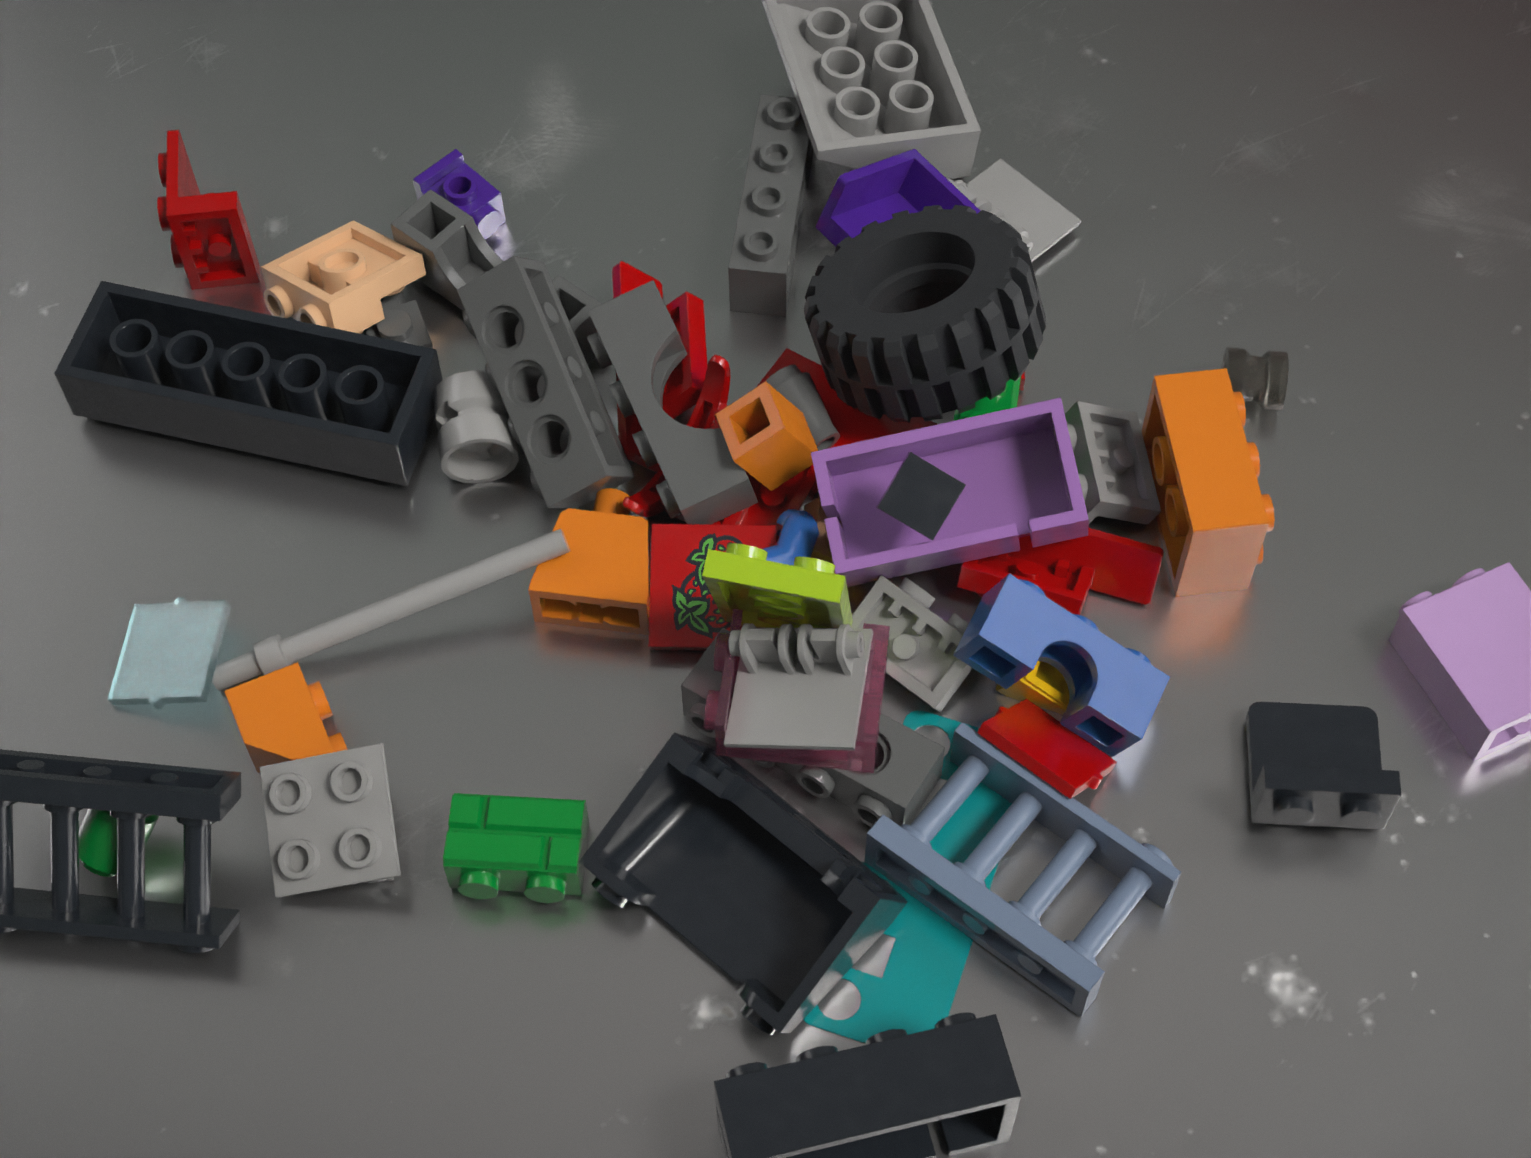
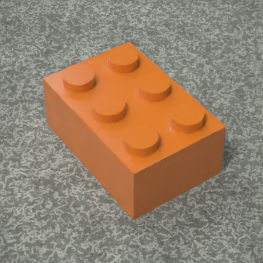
M1227 368L1154 376L1144 417L1142 435L1161 508V513L1156 516L1175 597L1248 589L1255 566L1263 561V542L1266 532H1270L1274 528L1275 517L1271 497L1269 494H1261L1257 480L1260 474L1259 452L1254 442H1247L1243 429L1246 422L1244 398L1240 391L1233 392Z

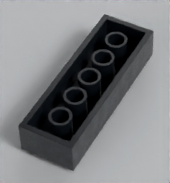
M106 281L100 282L54 373L73 415L404 486L409 484L434 421L433 392L436 385L443 380L437 351L433 348Z

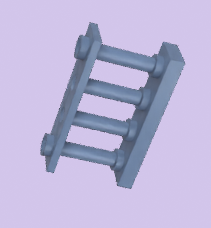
M962 722L954 731L950 761L959 768L910 825L902 824L899 826L883 814L867 832L864 862L1075 1014L1082 1017L1097 998L1105 973L1104 970L1097 966L1096 956L1143 896H1146L1165 909L1172 900L1182 872L1173 866L1169 857L1159 848L1148 843L1140 844L1076 799H1069ZM981 782L1008 800L1012 805L964 863L955 862L953 864L934 851L930 842ZM1036 820L1066 842L1019 901L1006 902L989 890L984 880L1030 823ZM1089 857L1120 878L1121 881L1074 941L1065 940L1063 942L1044 929L1039 918Z

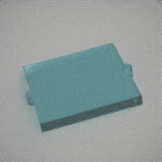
M184 597L177 598L174 603L134 604L107 700L113 706L151 704L158 710L162 709L165 704L207 702L231 609L230 604L226 600L187 602Z

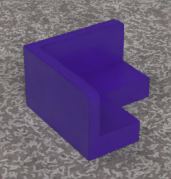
M912 149L840 175L815 227L836 247L846 237L854 238L859 235L862 227L874 221L880 224L893 218L892 214L908 210L909 213L923 211L924 206L940 205L943 209H953L954 205L969 206L976 211V214L981 210L916 149Z

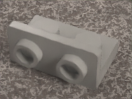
M1076 401L1065 413L1089 524L1097 516L1148 525L1161 513V508L1137 412Z
M881 575L852 614V628L872 629L873 637L869 660L931 707L941 712L972 670V667L953 656L969 622L955 612L946 622L929 609L936 598L905 577L901 584L897 586Z

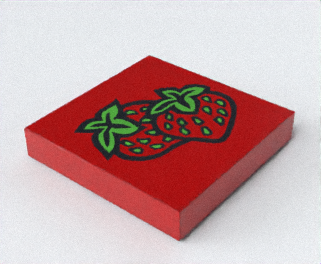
M652 524L649 649L706 651L722 628L730 632L732 630H741L743 625L724 621L702 577L707 551L711 549L726 552L727 544L729 543L744 544L760 549L776 545V525Z

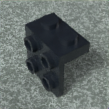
M1255 702L1249 707L1246 715L1252 823L1356 829L1385 828L1401 797L1400 773L1394 770H1382L1378 717L1374 710L1364 706Z

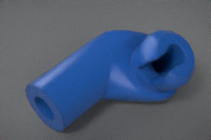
M789 509L783 512L776 521L778 524L783 525L782 529L777 531L779 536L777 545L763 548V550L768 552L767 561L793 566L795 557L811 558L819 536V530L816 520L809 512Z

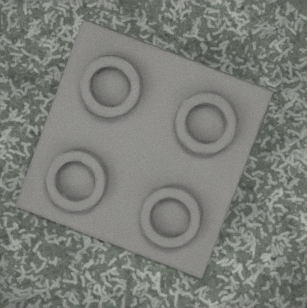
M1001 158L967 184L962 180L953 181L947 178L979 210H985L996 215L1002 221L1004 220L1013 226L1021 234L1022 241L1027 244L1031 263L1081 224V220Z
M745 623L741 630H732L729 636V651L731 656L740 657L724 740L725 747L855 751L873 630L851 628L849 624H841L839 628H813L811 624H802L800 628H794L792 624H782L780 628H756L753 623Z
M383 743L259 767L276 898L363 882L368 884L394 880L396 876H401Z

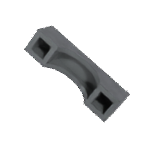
M431 189L391 223L394 241L423 256L426 275L418 280L463 311L464 306L457 289L504 262L483 238L473 217ZM558 274L552 280L587 365H589L596 356L587 336L596 333L597 330L588 310L602 303ZM520 321L515 329L516 343H518L522 334Z
M654 280L588 310L597 332L587 336V339L601 368L604 369L613 365L620 379L609 386L624 418L636 414L643 430L632 434L647 468L658 463L666 480L655 486L670 518L672 519L682 514L687 524L711 525L758 503L745 470L736 464L731 457L721 428L700 429L689 427L674 420L663 411L662 401L666 382L674 368L687 355V352Z

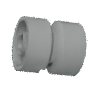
M471 370L458 372L446 377L436 385L433 392L436 425L439 430L437 437L442 471L449 478L459 482L478 484L492 482L505 477L514 470L519 457L517 443L508 427V418L510 416L500 393L489 382L486 371Z

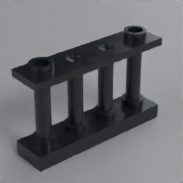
M0 749V933L23 929L173 944L179 950L188 953H202L213 949H220L240 923V910L211 907V824L221 821L241 798V772ZM17 802L43 804V808L50 812L51 891L14 887L13 804ZM84 808L110 811V815L117 818V897L79 894V811ZM149 815L176 817L177 822L183 825V904L145 900V817Z

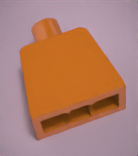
M613 488L601 489L596 493L593 511L568 508L560 512L553 531L562 529L570 552L537 565L528 589L534 622L649 635L651 571L649 522L643 517L629 515L630 511L622 505L624 497H629L627 493Z

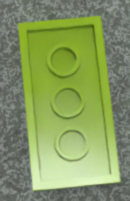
M737 543L727 544L726 552L708 549L702 577L724 621L741 625L753 623L756 628H780L782 624H792L794 628H800L802 624H811L813 628H839L841 624H849L852 628L853 619L846 577L834 574V564L810 557H795L793 566L767 561V551Z

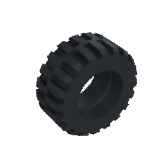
M940 205L924 206L923 211L909 213L908 210L892 214V219L880 224L874 221L862 227L861 233L856 237L851 238L848 236L838 243L835 254L833 256L826 255L817 267L815 276H812L805 295L804 315L829 386L836 391L837 397L854 409L858 408L860 412L877 419L887 415L894 422L910 423L912 417H922L925 421L943 419V413L957 409L959 414L975 408V402L987 396L991 400L1004 392L1006 382L1010 379L1017 381L1026 371L1030 363L1029 359L1034 360L1043 341L1042 335L1046 328L1045 311L1027 244L1022 241L1021 234L1013 226L1004 220L1002 221L996 215L985 210H981L976 214V211L971 207L954 205L953 209H943Z

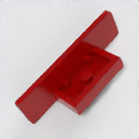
M620 261L612 267L613 299L654 280L663 299L662 284L659 280L624 261ZM687 291L666 305L687 352L684 359L670 374L663 392V411L673 419L697 403L708 365L704 300ZM616 373V382H617V381H619L620 379H619V377H618V375H617V373ZM617 404L618 438L627 459L647 468L632 434L643 430L636 414L624 418ZM657 463L647 469L657 473L660 466Z
M1088 528V536L1032 547L1030 536L1019 538V551L963 562L957 587L976 592L979 596L983 597L986 592L1010 573L1018 579L1034 583L1043 590L1047 598L1072 614H1081L1089 589L1147 605L1151 602L1164 550L1154 545Z

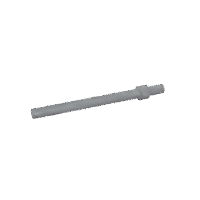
M558 529L284 639L279 634L254 643L253 651L210 667V677L215 688L221 691L261 674L266 675L289 666L296 660L569 553L568 542L562 529Z

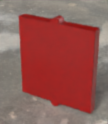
M1027 698L1008 709L1000 706L995 716L984 721L977 732L1069 799L1088 787L1096 790L1103 777L1111 773L1117 761L1059 724L1060 721Z

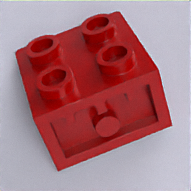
M168 130L167 152L158 154L159 175L162 186L166 187V196H159L157 198V210L162 231L172 232L170 244L175 267H184L192 290L260 283V265L237 191L200 194L180 130Z

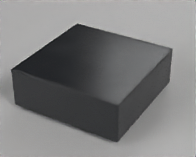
M908 452L876 508L933 541L966 484L914 453Z

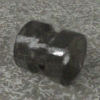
M1226 347L1221 369L1227 368L1233 392L1240 391L1244 402H1257L1263 410L1281 411L1285 402L1288 384V353L1268 350L1261 357H1257L1256 355H1250L1244 348Z

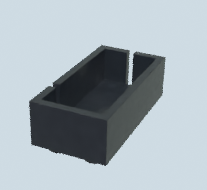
M958 1013L941 1019L935 1024L934 1029L907 1035L906 1030L891 1029L871 1036L866 1040V1045L842 1051H838L835 1046H819L799 1054L796 1057V1062L768 1068L766 1063L754 1062L731 1069L727 1072L725 1079L714 1081L717 1125L725 1158H936L927 1123L938 1120L949 1156L1009 1142L1021 1093L997 1015L993 1014L976 1018L974 1013Z

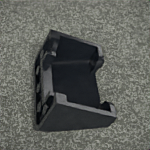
M675 732L579 861L596 876L591 885L604 898L619 907H624L628 900L638 905L648 906L741 986L737 992L745 1002L740 1012L754 1026L769 1035H773L776 1030L779 1033H791L887 930L908 903L889 883L733 758L713 745Z

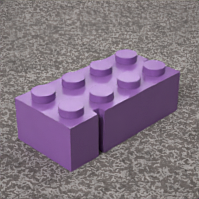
M1061 397L811 452L821 506L827 516V519L824 520L832 560L835 565V574L846 577L847 587L877 581L881 575L888 579L1019 551V538L1030 536L1032 547L1088 536L1089 519ZM908 452L914 453L966 484L933 541L876 508Z

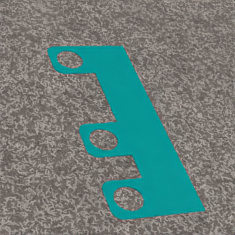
M922 710L912 711L905 717L903 721L904 726L914 731L921 726H936L948 735L950 748L944 756L942 775L940 777L941 779L948 780L959 768L950 761L954 731L962 722ZM966 724L967 726L978 732L979 727ZM980 782L930 842L932 849L953 864L955 862L964 863L1012 803ZM862 862L882 879L889 882L908 902L894 922L883 933L896 938L883 977L880 978L850 968L841 979L852 982L858 988L861 995V1004L858 1011L850 1018L834 1020L825 1016L817 1004L803 1020L811 1026L865 1043L868 1038L877 1033L891 1029L906 1030L907 1035L934 1029L938 1021L949 1016L973 939L866 862ZM998 864L984 880L989 890Z

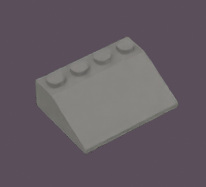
M762 0L818 160L858 169L916 149L944 177L950 179L970 177L981 129L929 0Z

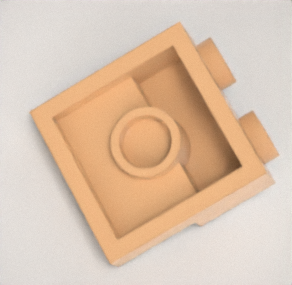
M354 220L261 266L267 289L264 291V301L272 316L286 319L291 317L296 321L359 334L385 319L381 298L400 293L406 285L426 275L422 254Z

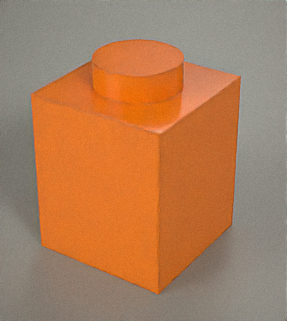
M767 381L715 414L733 461L769 490H774L813 465L811 452L818 451V448L803 412Z

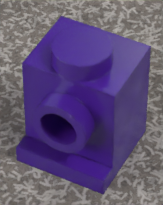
M454 149L413 179L417 200L430 189L472 216L484 239L491 237L506 222L501 192L464 162L463 154L457 149Z

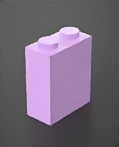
M1510 562L1487 572L1483 568L1474 569L1459 578L1449 589L1432 595L1429 591L1422 592L1404 603L1399 609L1400 616L1391 633L1389 642L1473 761L1478 760L1530 736L1531 590Z

